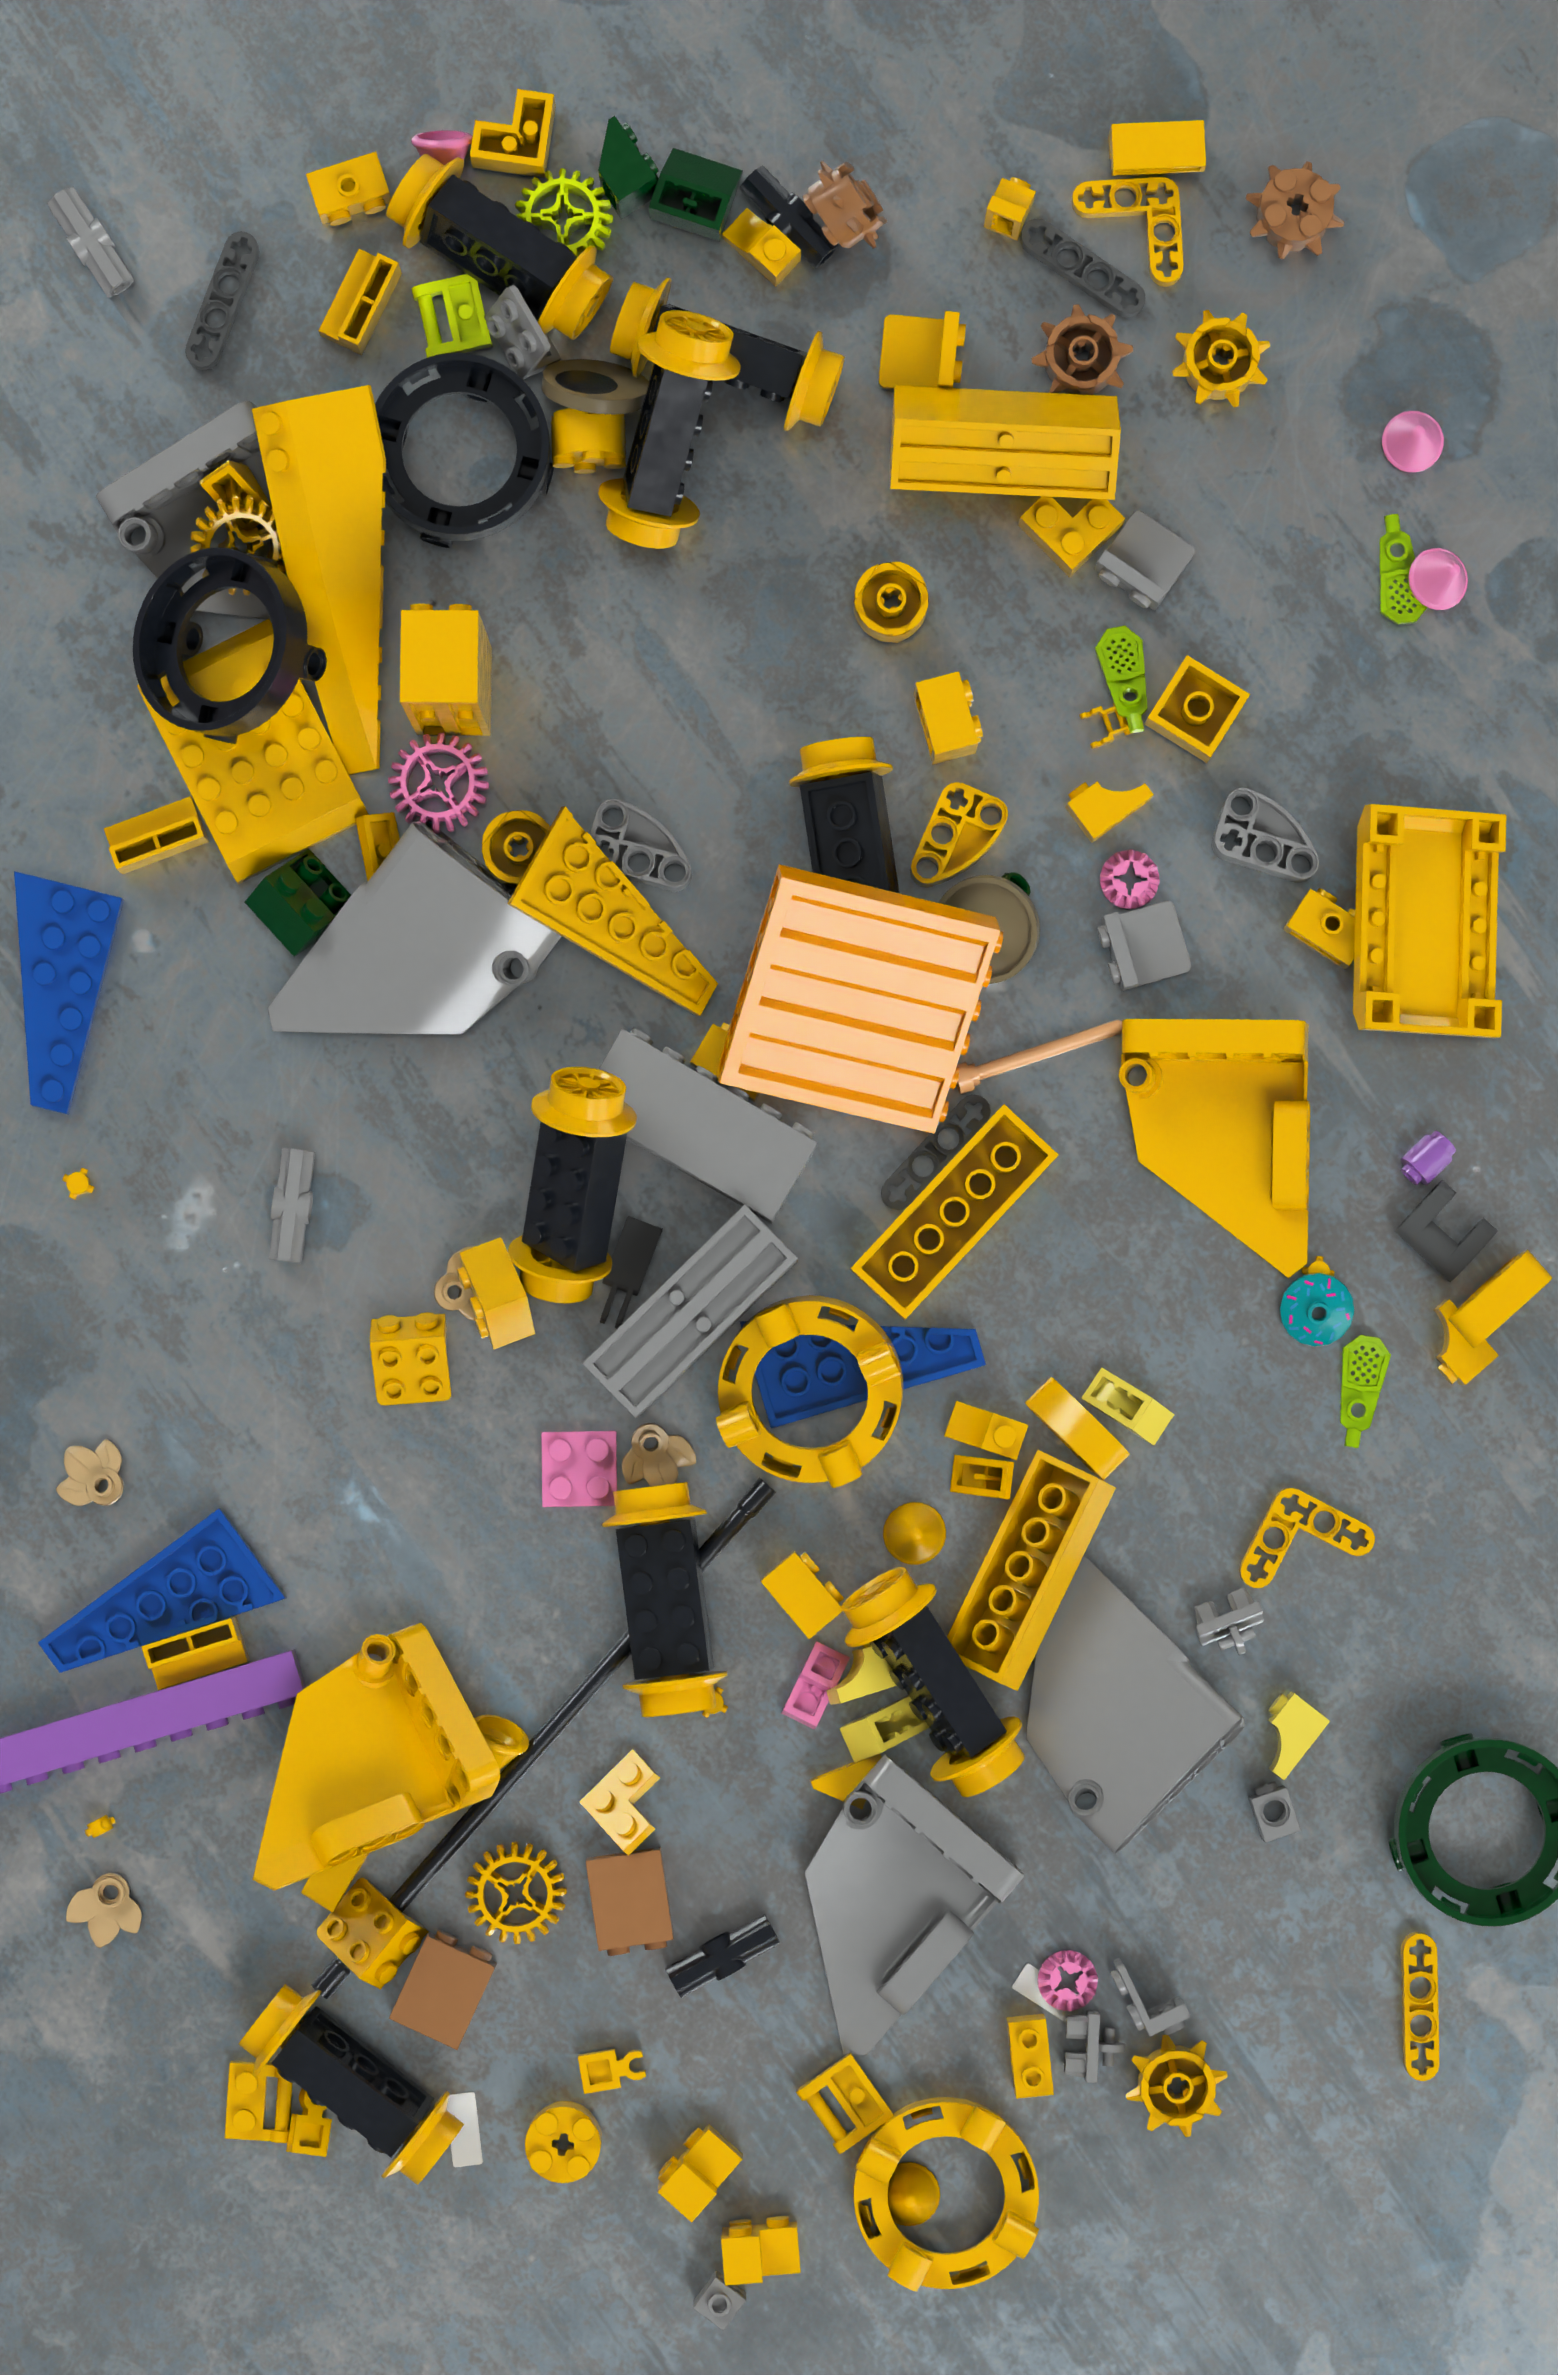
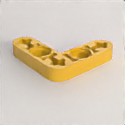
M1166 177L1097 180L1082 182L1076 186L1073 191L1071 204L1075 213L1082 218L1146 215L1150 277L1154 283L1163 287L1172 286L1179 281L1184 264L1179 190L1173 180ZM1141 187L1147 188L1145 195L1156 194L1159 187H1163L1165 193L1172 195V197L1167 198L1166 204H1159V199L1153 197L1146 199V206L1140 205L1142 200ZM1119 189H1130L1135 194L1136 200L1133 205L1122 207L1117 204L1114 196ZM1104 190H1110L1108 196L1110 208H1104L1105 200L1094 201L1092 208H1086L1085 202L1078 201V199L1083 198L1086 191H1090L1093 198H1103ZM1159 223L1170 224L1175 232L1174 237L1166 242L1158 240L1153 232L1155 226ZM1175 247L1176 252L1170 250L1168 259L1169 265L1172 267L1176 266V269L1172 270L1170 277H1164L1163 271L1156 269L1162 264L1163 253L1162 251L1155 253L1154 249L1165 251Z
M1285 1488L1274 1497L1240 1564L1239 1575L1247 1586L1263 1588L1268 1585L1282 1562L1298 1528L1354 1556H1363L1369 1553L1374 1546L1375 1536L1369 1526L1298 1489ZM1293 1494L1296 1495V1503L1305 1509H1308L1309 1502L1315 1504V1507L1307 1515L1306 1525L1299 1522L1304 1515L1296 1511H1291L1289 1515L1284 1513L1285 1506L1281 1504L1283 1497L1290 1499ZM1321 1511L1329 1512L1334 1518V1526L1327 1533H1321L1314 1527V1517ZM1342 1519L1348 1521L1344 1529L1353 1533H1357L1359 1529L1364 1531L1362 1537L1367 1540L1365 1546L1358 1545L1354 1550L1350 1547L1352 1541L1343 1535H1340L1339 1542L1333 1540V1537L1341 1528ZM1270 1527H1277L1284 1534L1283 1544L1276 1549L1268 1548L1263 1542L1264 1532ZM1258 1546L1263 1552L1276 1555L1273 1563L1266 1558L1262 1566V1570L1267 1572L1264 1579L1257 1577L1252 1582L1250 1580L1251 1573L1247 1571V1566L1258 1563L1261 1555L1254 1554Z

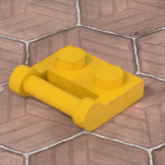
M851 2052L796 2091L801 2101H807L835 2141L832 2145L839 2154L848 2150L894 2117V2113ZM826 2085L856 2126V2128L848 2133L818 2092Z
M231 2061L229 2064L225 2138L287 2143L290 2129L293 2083L282 2078L277 2068L271 2063H267L255 2078L253 2076L255 2062ZM268 2076L278 2078L275 2128L264 2127Z

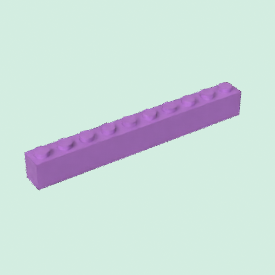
M295 1649L0 1738V1794L13 1790L11 1783L25 1779L27 1785L47 1780L49 1779L48 1771L62 1768L63 1774L83 1769L85 1768L83 1761L98 1757L99 1764L120 1758L119 1750L134 1746L136 1753L156 1747L155 1739L169 1735L171 1742L192 1736L191 1728L205 1724L207 1731L229 1724L227 1717L241 1713L243 1720L265 1714L263 1706L277 1702L279 1709L292 1706L295 1703L297 1693L306 1688Z

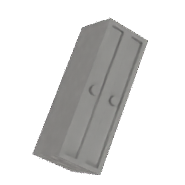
M633 1027L629 1033L622 1029L600 1065L599 1070L617 1076L626 1085L624 1102L631 1106L637 1115L636 1125L627 1132L626 1139L740 1206L746 1205L754 1214L772 1224L817 1147V1142L812 1140L815 1133L797 1122L792 1127L781 1122L782 1114L762 1103L760 1109L748 1102L750 1095L737 1087L729 1086L728 1089L716 1084L717 1076L698 1065L695 1071L684 1065L685 1057L666 1046L663 1051L651 1046L653 1043L652 1038Z
M744 1205L582 1364L635 1418H638L798 1262V1258Z

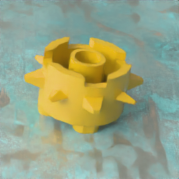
M1209 310L1203 311V324L1199 325L1193 334L1177 332L1175 339L1185 352L1182 364L1172 370L1173 376L1185 377L1190 387L1196 391L1195 403L1200 405L1206 399H1228L1235 408L1239 406L1240 393L1249 384H1266L1268 379L1257 366L1260 354L1270 347V342L1257 341L1252 330L1248 327L1246 329L1247 314L1242 312L1231 321L1227 317L1214 318ZM1216 353H1220L1222 358L1228 357L1226 365H1221L1219 362L1214 361Z
M1162 2035L1160 2049L1153 2051L1148 2057L1134 2055L1131 2059L1139 2070L1138 2087L1125 2094L1126 2099L1144 2103L1146 2109L1150 2112L1147 2129L1151 2132L1165 2122L1170 2126H1179L1184 2136L1190 2137L1192 2123L1201 2120L1204 2114L1220 2116L1222 2110L1214 2101L1216 2084L1226 2079L1228 2075L1227 2071L1210 2069L1204 2060L1207 2045L1205 2041L1201 2040L1191 2048H1187L1182 2045H1175L1169 2035ZM1175 2077H1179L1181 2081L1186 2080V2084L1180 2086L1181 2092L1178 2094H1174L1171 2088L1167 2089V2085L1172 2084V2079Z

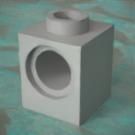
M1274 1781L1254 1788L1256 1794L1248 1796V1800L1261 1839L1265 1843L1301 1831L1287 1787L1284 1785L1277 1787ZM1271 1800L1280 1801L1283 1807L1281 1816L1276 1820H1267L1263 1813L1264 1806Z
M716 2270L694 2299L693 2309L724 2331L745 2303L746 2292L737 2285L725 2286L724 2275Z

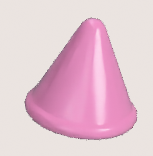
M429 131L415 135L411 139V143L416 147L420 156L428 154L443 165H446L457 157L464 160L472 144L473 136L463 131Z
M1406 411L1396 415L1388 422L1382 435V448L1387 460L1394 467L1405 472H1420L1431 467L1440 457L1444 447V436L1439 423L1430 415L1420 411Z
M1431 548L1423 551L1414 559L1409 569L1408 580L1412 594L1422 605L1430 609L1447 610L1457 605L1465 595L1468 585L1467 571L1460 558L1447 549Z

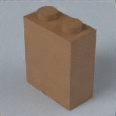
M661 1847L635 1850L630 1855L622 1852L588 1857L586 1859V1868L598 1950H607L608 1956L630 1953L629 1946L644 1944L645 1950L667 1947V1941L674 1939Z
M438 1930L436 1935L431 1932L427 1934L389 2019L458 2050L497 1963L491 1960L492 1954L476 1946H472L470 1950L457 1945L458 1938Z

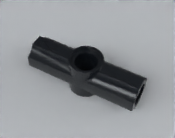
M763 165L755 169L740 185L742 193L765 216L766 223L771 226L775 225L800 248L801 255L815 269L823 265L838 249V244L833 246L826 238L822 227L813 219V213L795 193H789Z
M763 1914L731 1933L726 1931L702 1944L699 1947L700 1950L671 1964L666 1968V1972L674 1988L682 1998L714 1979L719 1981L746 1966L747 1961L780 1944V1941L767 1917Z

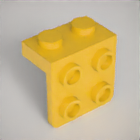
M945 311L944 319L894 314L886 316L883 328L878 381L880 387L893 390L894 385L953 388V383H960L962 361L955 360L957 346L964 347L966 324H959L960 312Z
M424 1312L417 1316L397 1317L386 1315L379 1319H371L370 1350L376 1398L380 1405L436 1402L450 1399L451 1383L446 1349L447 1324L445 1314Z
M360 1878L337 1904L334 1912H331L318 1927L316 1934L359 1979L381 1990L386 1983L395 1977L397 1969L406 1958L419 1948L421 1940L429 1931L420 1922L403 1914L370 1881Z

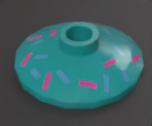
M1323 1273L1307 1274L1293 1281L1283 1293L1280 1304L1281 1321L1288 1334L1298 1342L1314 1347L1329 1345L1340 1339L1351 1326L1354 1316L1353 1298L1345 1284L1334 1276ZM1323 1307L1325 1309L1324 1316L1318 1319L1312 1316L1313 1309Z

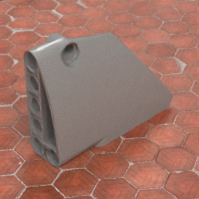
M243 401L236 404L97 493L96 498L118 533L120 543L124 548L134 552L157 578L173 563L190 554V547L200 544L191 540L190 537L191 532L203 531L196 526V519L203 518L209 521L204 509L209 506L215 512H218L219 508L214 499L202 488L199 481L228 460L248 465L271 504L252 408H257V406L252 402ZM222 524L215 531L211 539L210 548H218V544L227 538L228 532L225 524ZM261 524L256 526L259 530L264 528ZM139 527H144L146 531L145 540L137 546L133 545L131 541L133 531ZM233 531L235 547H238L240 552L243 551V553L247 554L246 543H243L241 538L239 539L236 532ZM271 538L263 541L264 545L258 548L254 555L267 557L271 547ZM206 568L196 573L182 587L184 593L203 578L202 574ZM240 588L236 589L234 595H230L228 589L219 591L207 598L196 609V611L271 620L261 600L251 592L248 596L244 595L243 590Z
M415 821L411 823L370 880L363 882L353 892L268 1006L272 1031L366 1034H464L516 987L533 980L538 972V967L562 936L508 905L514 890L498 881L483 864L440 830L439 834H435L431 823L427 822L425 825L421 821ZM515 958L523 963L524 971L520 978L514 976L511 971V963Z
M1083 1555L1036 1652L1026 1739L1069 1801L1075 1817L1080 1819L1116 1854L1238 1736L1245 1726L1244 1717L1189 1664L1190 1661L1185 1654ZM1089 1793L1097 1798L1095 1806L1086 1811L1079 1809L1076 1806L1077 1799L1082 1794Z
M886 1754L882 1756L857 1787L847 1795L841 1812L805 1870L842 2053L846 2055L850 2052L852 2055H867L898 2018L911 2009L974 1934L973 1930L997 1902L1001 1904L1025 1876L1015 1864ZM864 1798L870 1802L871 1811L869 1815L864 1818H856L850 1813V1805L855 1799Z

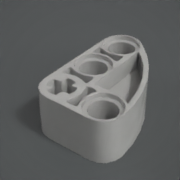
M1248 788L1235 789L1227 796L1223 803L1211 844L1212 850L1218 858L1296 883L1305 882L1316 873L1319 867L1318 854L1300 824L1284 808L1263 794ZM1235 798L1247 800L1250 805V813L1244 816L1235 814L1231 807V801ZM1229 833L1236 836L1235 842H1239V846L1234 845L1231 851L1224 848L1225 842H1220V838H1226ZM1260 844L1271 846L1275 853L1274 860L1271 862L1259 860L1256 856V847ZM1302 855L1306 857L1310 863V870L1304 874L1296 872L1291 865L1293 856Z
M608 799L599 805L590 835L600 849H602L603 845L609 846V852L613 853L612 857H608L609 860L613 861L629 880L676 892L684 890L689 885L692 879L690 863L677 841L660 822L647 812L618 799ZM610 809L620 810L624 814L622 823L615 827L606 825L603 822V816L606 811ZM643 854L648 857L650 864L645 871L634 872L629 868V861L634 855ZM679 864L683 866L686 874L681 881L671 882L666 879L664 873L669 865Z

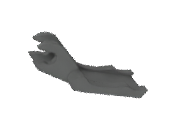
M631 1216L627 1217L612 1256L611 1272L604 1277L602 1282L612 1288L602 1312L600 1323L605 1324L617 1289L627 1292L615 1323V1328L618 1329L622 1325L632 1295L638 1296L663 1228Z

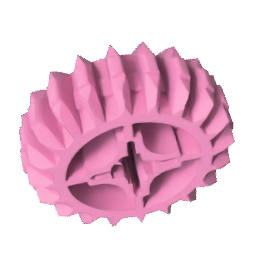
M438 733L437 744H432L429 734L423 735V740L426 746L419 748L417 742L411 740L409 744L414 751L412 755H409L402 749L398 752L399 756L406 762L404 765L397 762L392 763L391 768L401 774L400 776L389 777L388 782L393 786H400V788L391 791L389 794L391 799L403 798L395 807L398 813L410 809L405 818L408 824H411L417 817H420L419 821L425 823V825L429 821L432 822L433 832L439 834L441 830L440 823L445 822L448 831L451 833L455 830L452 820L458 818L460 824L465 827L468 825V821L463 815L466 811L474 817L479 815V811L472 804L473 802L479 804L486 803V798L478 794L477 790L489 789L488 782L478 781V778L487 775L488 771L486 767L474 768V766L482 761V757L479 753L469 758L467 757L473 748L470 743L464 744L459 750L457 749L460 742L458 736L454 735L449 745H445L444 733ZM438 754L448 755L456 758L460 763L456 766L451 765L447 768H439L432 763L429 756ZM419 763L425 772V779L417 787V791L410 795V775ZM429 769H432L434 774L439 775L441 779L443 776L448 778L444 781L449 798H446L442 791L438 792L437 788L434 791L430 789L434 784ZM468 772V791L464 799L458 803L453 795V786L461 779L460 776ZM438 798L446 804L449 810L430 812L422 809L417 804L423 800L426 802L429 799Z

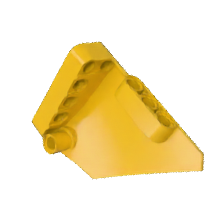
M1123 1019L1119 1080L1126 1090L1138 1162L1201 1209L1287 1278H1290L1308 1264L1310 1102L1307 1101L1309 1024L1301 1020ZM1138 1066L1144 1067L1147 1072L1145 1082L1139 1086H1132L1129 1082L1130 1071Z
M422 1623L396 1631L388 1636L380 1634L369 1636L365 1639L357 1654L297 1693L252 1880L274 1891L412 1836L420 1831L425 1823L493 1796L500 1781V1770L497 1761L429 1631ZM369 1654L378 1655L383 1661H375L369 1657Z

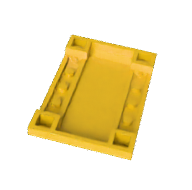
M270 619L184 661L185 673L194 689L206 699L216 702L230 701L250 691L265 673L271 659L274 634ZM165 675L160 679L169 702L174 707L180 700L174 694ZM298 679L293 692L279 711L259 727L238 735L236 744L203 737L204 734L170 723L152 708L142 693L139 684L137 685L175 764L238 884L356 825L355 818L369 815L300 679Z
M1380 804L1364 805L1357 826L1353 1015L1359 1030L1481 1038L1501 1037L1502 1000H1495L1498 862L1499 853L1506 852V814Z

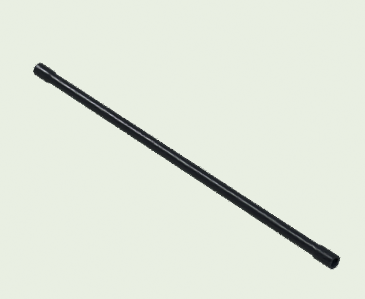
M761 1478L738 1501L736 1508L699 1548L702 1573L745 1524L755 1517L776 1493ZM628 1630L529 1740L528 1749L515 1757L500 1773V1781L493 1796L473 1804L392 1895L389 1901L396 1908L403 1912L631 1655ZM339 1958L332 1960L311 1986L316 1991L320 1990L322 1992L320 1995L328 2000L347 1979L351 1970Z

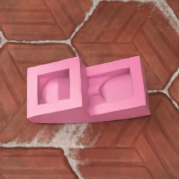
M816 1641L781 1714L815 1730L829 1702L826 1690L837 1686L850 1657Z

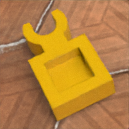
M615 2048L579 2054L578 2061L584 2094L621 2088V2076H627L632 2080H640L646 2077V2070L634 2071L629 2065L632 2059L643 2057V2051L638 2049L631 2050L621 2059H617Z
M302 2088L299 2093V2103L303 2111L302 2115L292 2114L286 2152L326 2157L332 2119L322 2118L323 2111L327 2107L317 2105L316 2103L313 2104L307 2095V2091Z

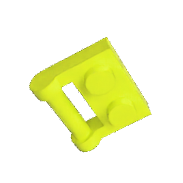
M468 274L420 284L411 289L413 299L418 301L428 344V347L425 349L427 358L445 353H467L492 347L477 280ZM442 294L453 341L442 343L432 300L434 296Z

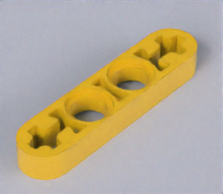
M1413 1932L1405 1937L1401 1946L1403 2063L1405 2070L1412 2078L1419 2081H1427L1433 2078L1439 2069L1437 1947L1434 1940L1427 1934ZM1422 1939V1944L1429 1947V1952L1422 1954V1965L1424 1967L1430 1965V1972L1419 1969L1409 1972V1965L1417 1967L1416 1955L1409 1952L1410 1947L1416 1946V1940ZM1416 1977H1425L1430 1983V1991L1425 1997L1416 1998L1410 1993V1983ZM1417 2015H1426L1431 2022L1429 2032L1422 2036L1413 2034L1410 2028L1412 2019ZM1410 2041L1418 2043L1432 2041L1431 2047L1424 2046V2057L1427 2060H1431V2065L1425 2066L1423 2073H1419L1415 2066H1411L1412 2061L1418 2060L1419 2050L1417 2046L1410 2047Z

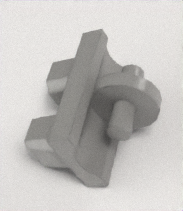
M1245 1588L1227 1595L1232 1612L1222 1616L1218 1615L1213 1601L1195 1607L1196 1631L1201 1646L1217 1640L1221 1651L1234 1646L1238 1655L1246 1653L1243 1642L1256 1637L1252 1626L1264 1622L1259 1601L1254 1603Z
M1086 2010V2015L1066 2017L1065 2037L1085 2039V2053L1065 2052L1064 2073L1084 2077L1086 2083H1097L1099 2052H1103L1102 2066H1114V2053L1125 2052V2043L1115 2042V2028L1105 2027L1103 2041H1099L1100 2014H1098V2010Z

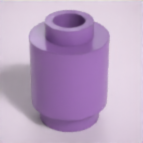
M1435 1130L1431 1135L1426 1134L1401 1158V1163L1404 1166L1401 1172L1414 1185L1422 1183L1427 1186L1452 1161L1451 1156L1456 1152V1149L1443 1134Z

